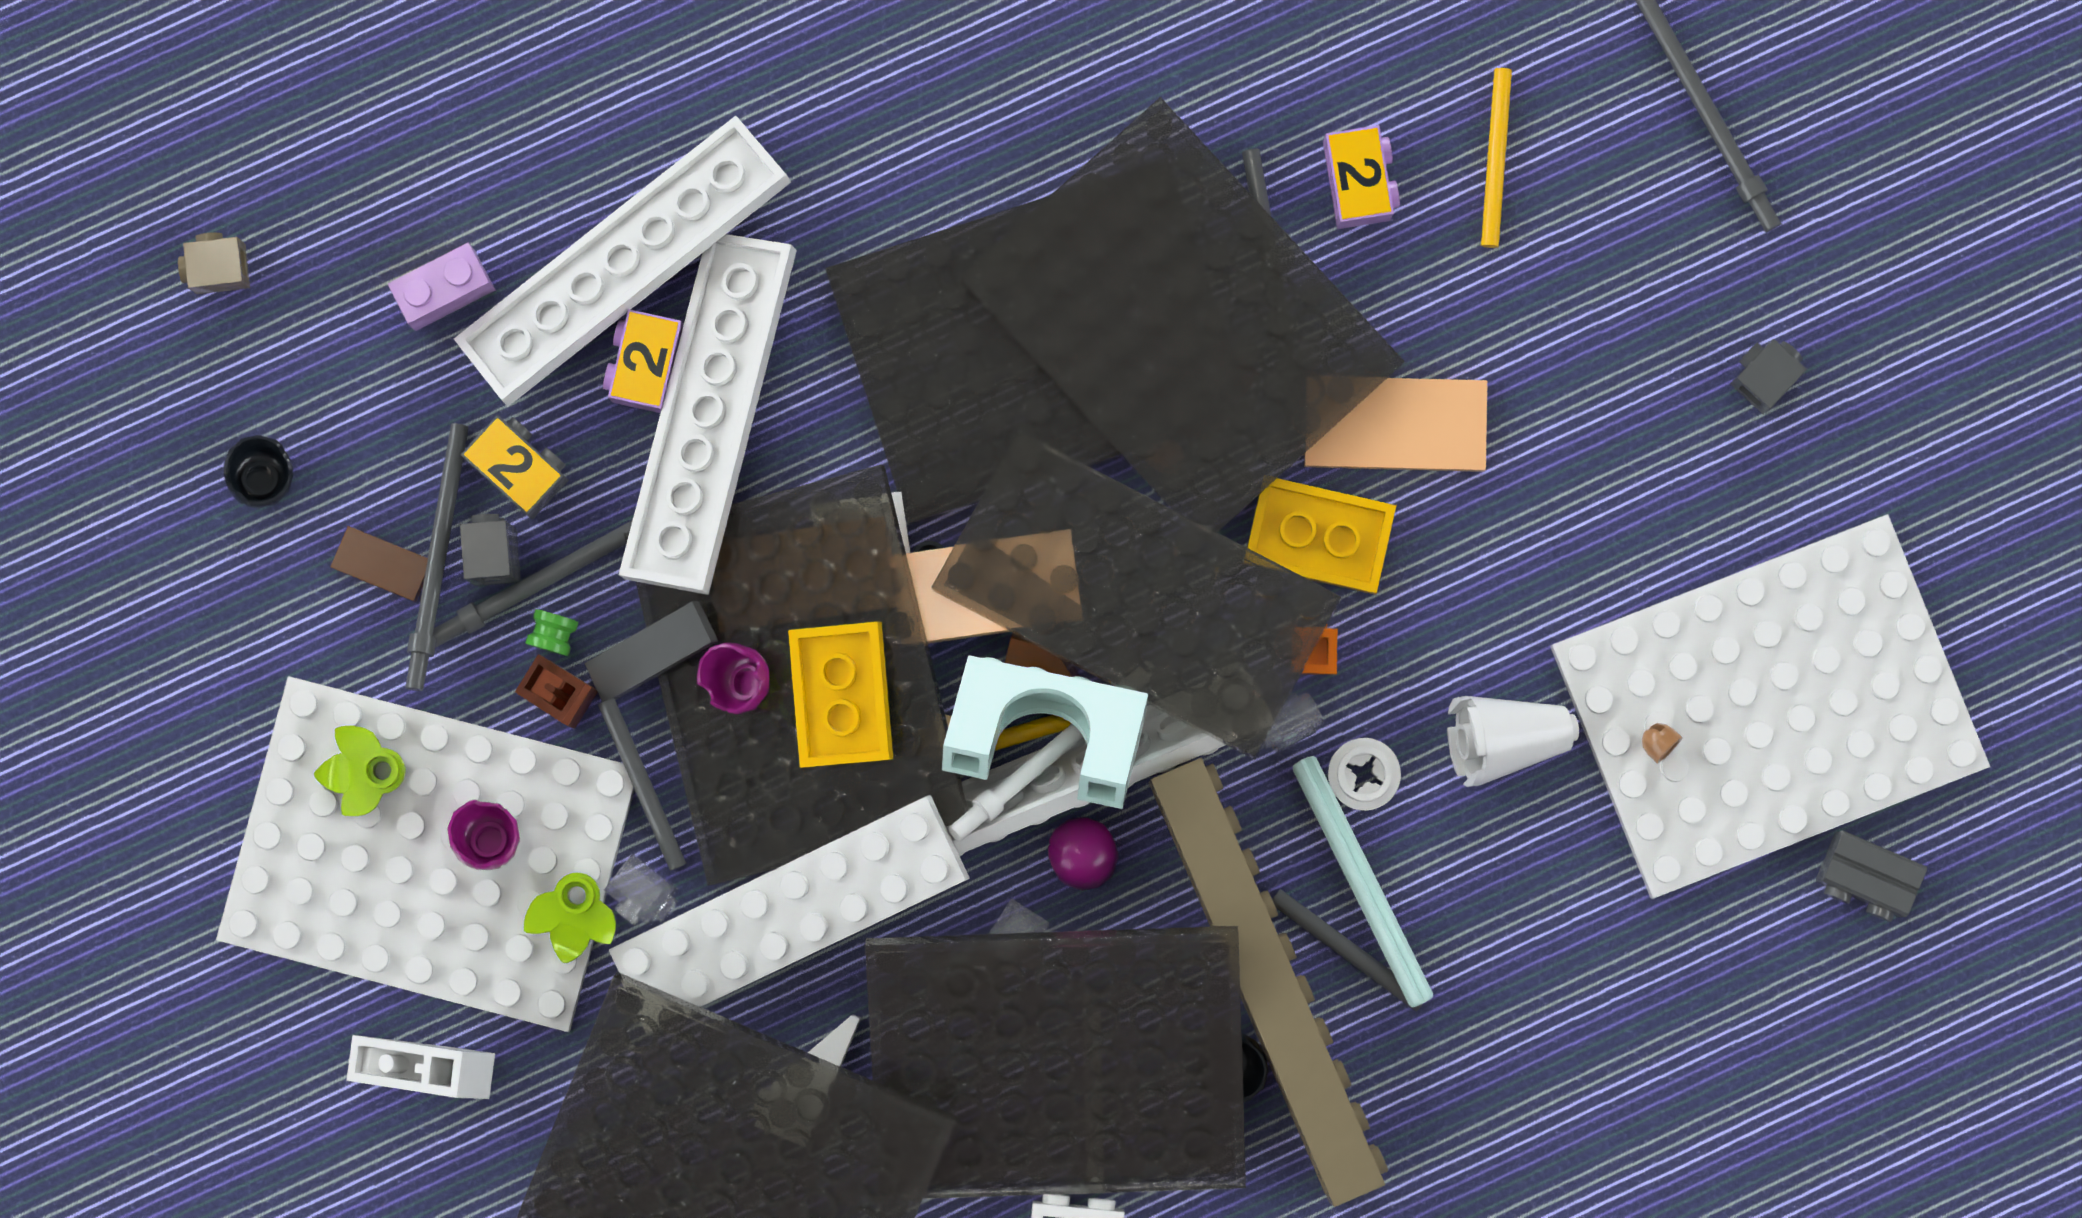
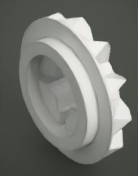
M1358 738L1343 744L1334 753L1329 764L1327 776L1335 796L1345 806L1367 811L1379 808L1392 799L1400 784L1401 770L1396 755L1387 745L1371 738ZM1371 757H1374L1371 773L1376 776L1378 781L1382 782L1381 786L1377 783L1365 782L1362 787L1358 788L1357 792L1353 791L1356 786L1357 776L1351 772L1350 768L1346 767L1347 763L1351 766L1362 767L1366 762H1369Z

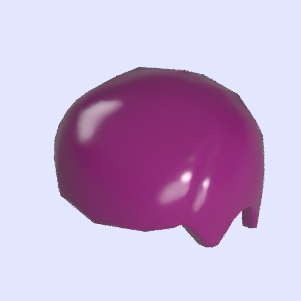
M722 643L710 647L700 659L697 684L707 690L711 697L710 704L728 713L743 714L755 710L768 694L769 668L764 658L755 649L738 643Z
M475 799L470 800L453 812L447 827L450 848L457 859L466 866L476 870H494L501 868L502 865H506L515 856L520 843L517 820L499 803L480 802Z
M1080 817L1066 820L1053 831L1049 840L1050 845L1047 848L1048 857L1054 872L1062 883L1083 891L1099 888L1113 876L1118 861V849L1112 834L1103 823L1088 817Z

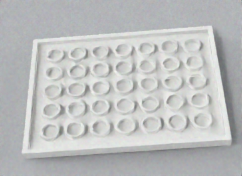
M1888 514L1550 646L1651 899L1990 767ZM1661 723L1672 727L1683 739L1665 759L1657 764L1644 750L1642 737L1643 733L1650 729L1652 725Z
M288 676L216 940L570 1032L594 940L590 939L588 947L575 960L569 963H562L553 949L550 932L531 934L524 931L525 915L536 896L554 891L560 879L570 873H584L591 876L599 886L600 900L603 903L605 902L635 789L624 764L617 761ZM358 726L372 731L382 748L394 750L402 757L405 763L406 774L402 784L396 790L383 794L377 807L363 816L342 815L341 802L343 794L327 789L314 777V772L321 764L332 756L341 753L335 740V729L337 727ZM386 762L378 764L375 770L376 776L381 780L388 778L391 773L390 765ZM475 799L480 802L499 803L517 820L520 843L516 854L506 865H502L499 869L476 870L459 861L450 848L447 827L453 812L470 800ZM579 886L574 887L570 891V900L574 904L583 903L586 898L585 890Z

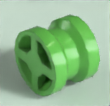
M535 609L533 615L536 623L532 633L527 635L525 644L568 657L571 650L568 643L570 634L577 630L579 622Z

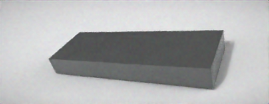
M692 601L584 664L602 702L613 697L617 700L717 643L718 640L700 602Z

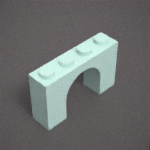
M968 655L943 745L942 770L987 780L996 744L1004 728L1012 721L1025 715L1037 713L1052 714L1072 723L1081 732L1087 744L1080 773L1077 799L1123 809L1145 720L1148 693L1139 692L1127 686L1115 687L1096 683L1080 676L1068 677L1049 673L1038 667L1026 668L1002 663L1000 660L991 657L979 658Z

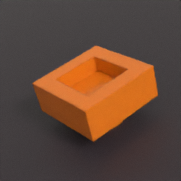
M1292 628L1290 674L1336 675L1338 629Z

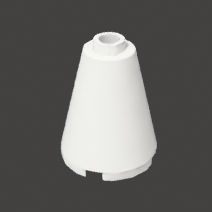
M1472 696L1454 698L1449 706L1448 715L1456 714V726L1447 728L1450 755L1457 776H1467L1468 780L1463 783L1466 787L1480 786L1570 751L1573 741H1576L1579 737L1577 718L1574 714H1569L1565 706Z

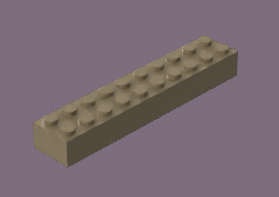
M1201 757L1150 779L1148 782L1328 1202L1336 1207L1385 1186L1381 1176L1389 1172L1379 1147L1374 1144L1368 1145L1363 1132L1370 1129L1369 1123L1361 1105L1357 1104L1356 1101L1350 1103L1344 1089L1352 1086L1341 1060L1338 1061L1336 1059L1332 1061L1326 1046L1333 1044V1040L1323 1018H1313L1308 1003L1315 1001L1313 993L1304 975L1295 976L1289 961L1296 959V954L1287 934H1277L1271 919L1278 916V912L1268 890L1259 892L1253 876L1260 873L1250 848L1241 850L1235 834L1242 831L1232 806L1223 809L1217 792L1224 788L1214 764L1205 766Z

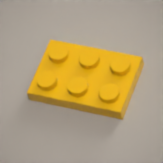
M1264 475L1243 565L1376 595L1396 505Z
M882 622L788 630L800 768L893 760Z

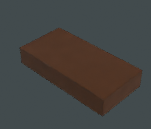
M347 526L331 568L416 602L423 587L428 558Z

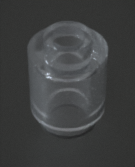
M1308 692L1299 696L1293 693L1268 707L1275 725L1262 730L1256 737L1264 749L1272 747L1276 753H1279L1316 733L1315 728L1324 723L1323 718Z

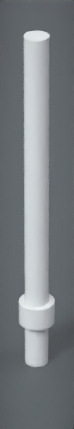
M1145 661L1116 687L1127 686L1139 691L1157 676V671L1150 662ZM1073 724L1069 725L992 791L985 790L972 801L973 807L948 827L952 837L960 842L984 821L990 823L1004 811L1003 805L1083 738L1081 732Z

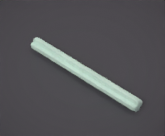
M1309 756L1293 765V772L1408 1004L1411 1007H1417L1429 1001L1433 997V992L1317 758Z

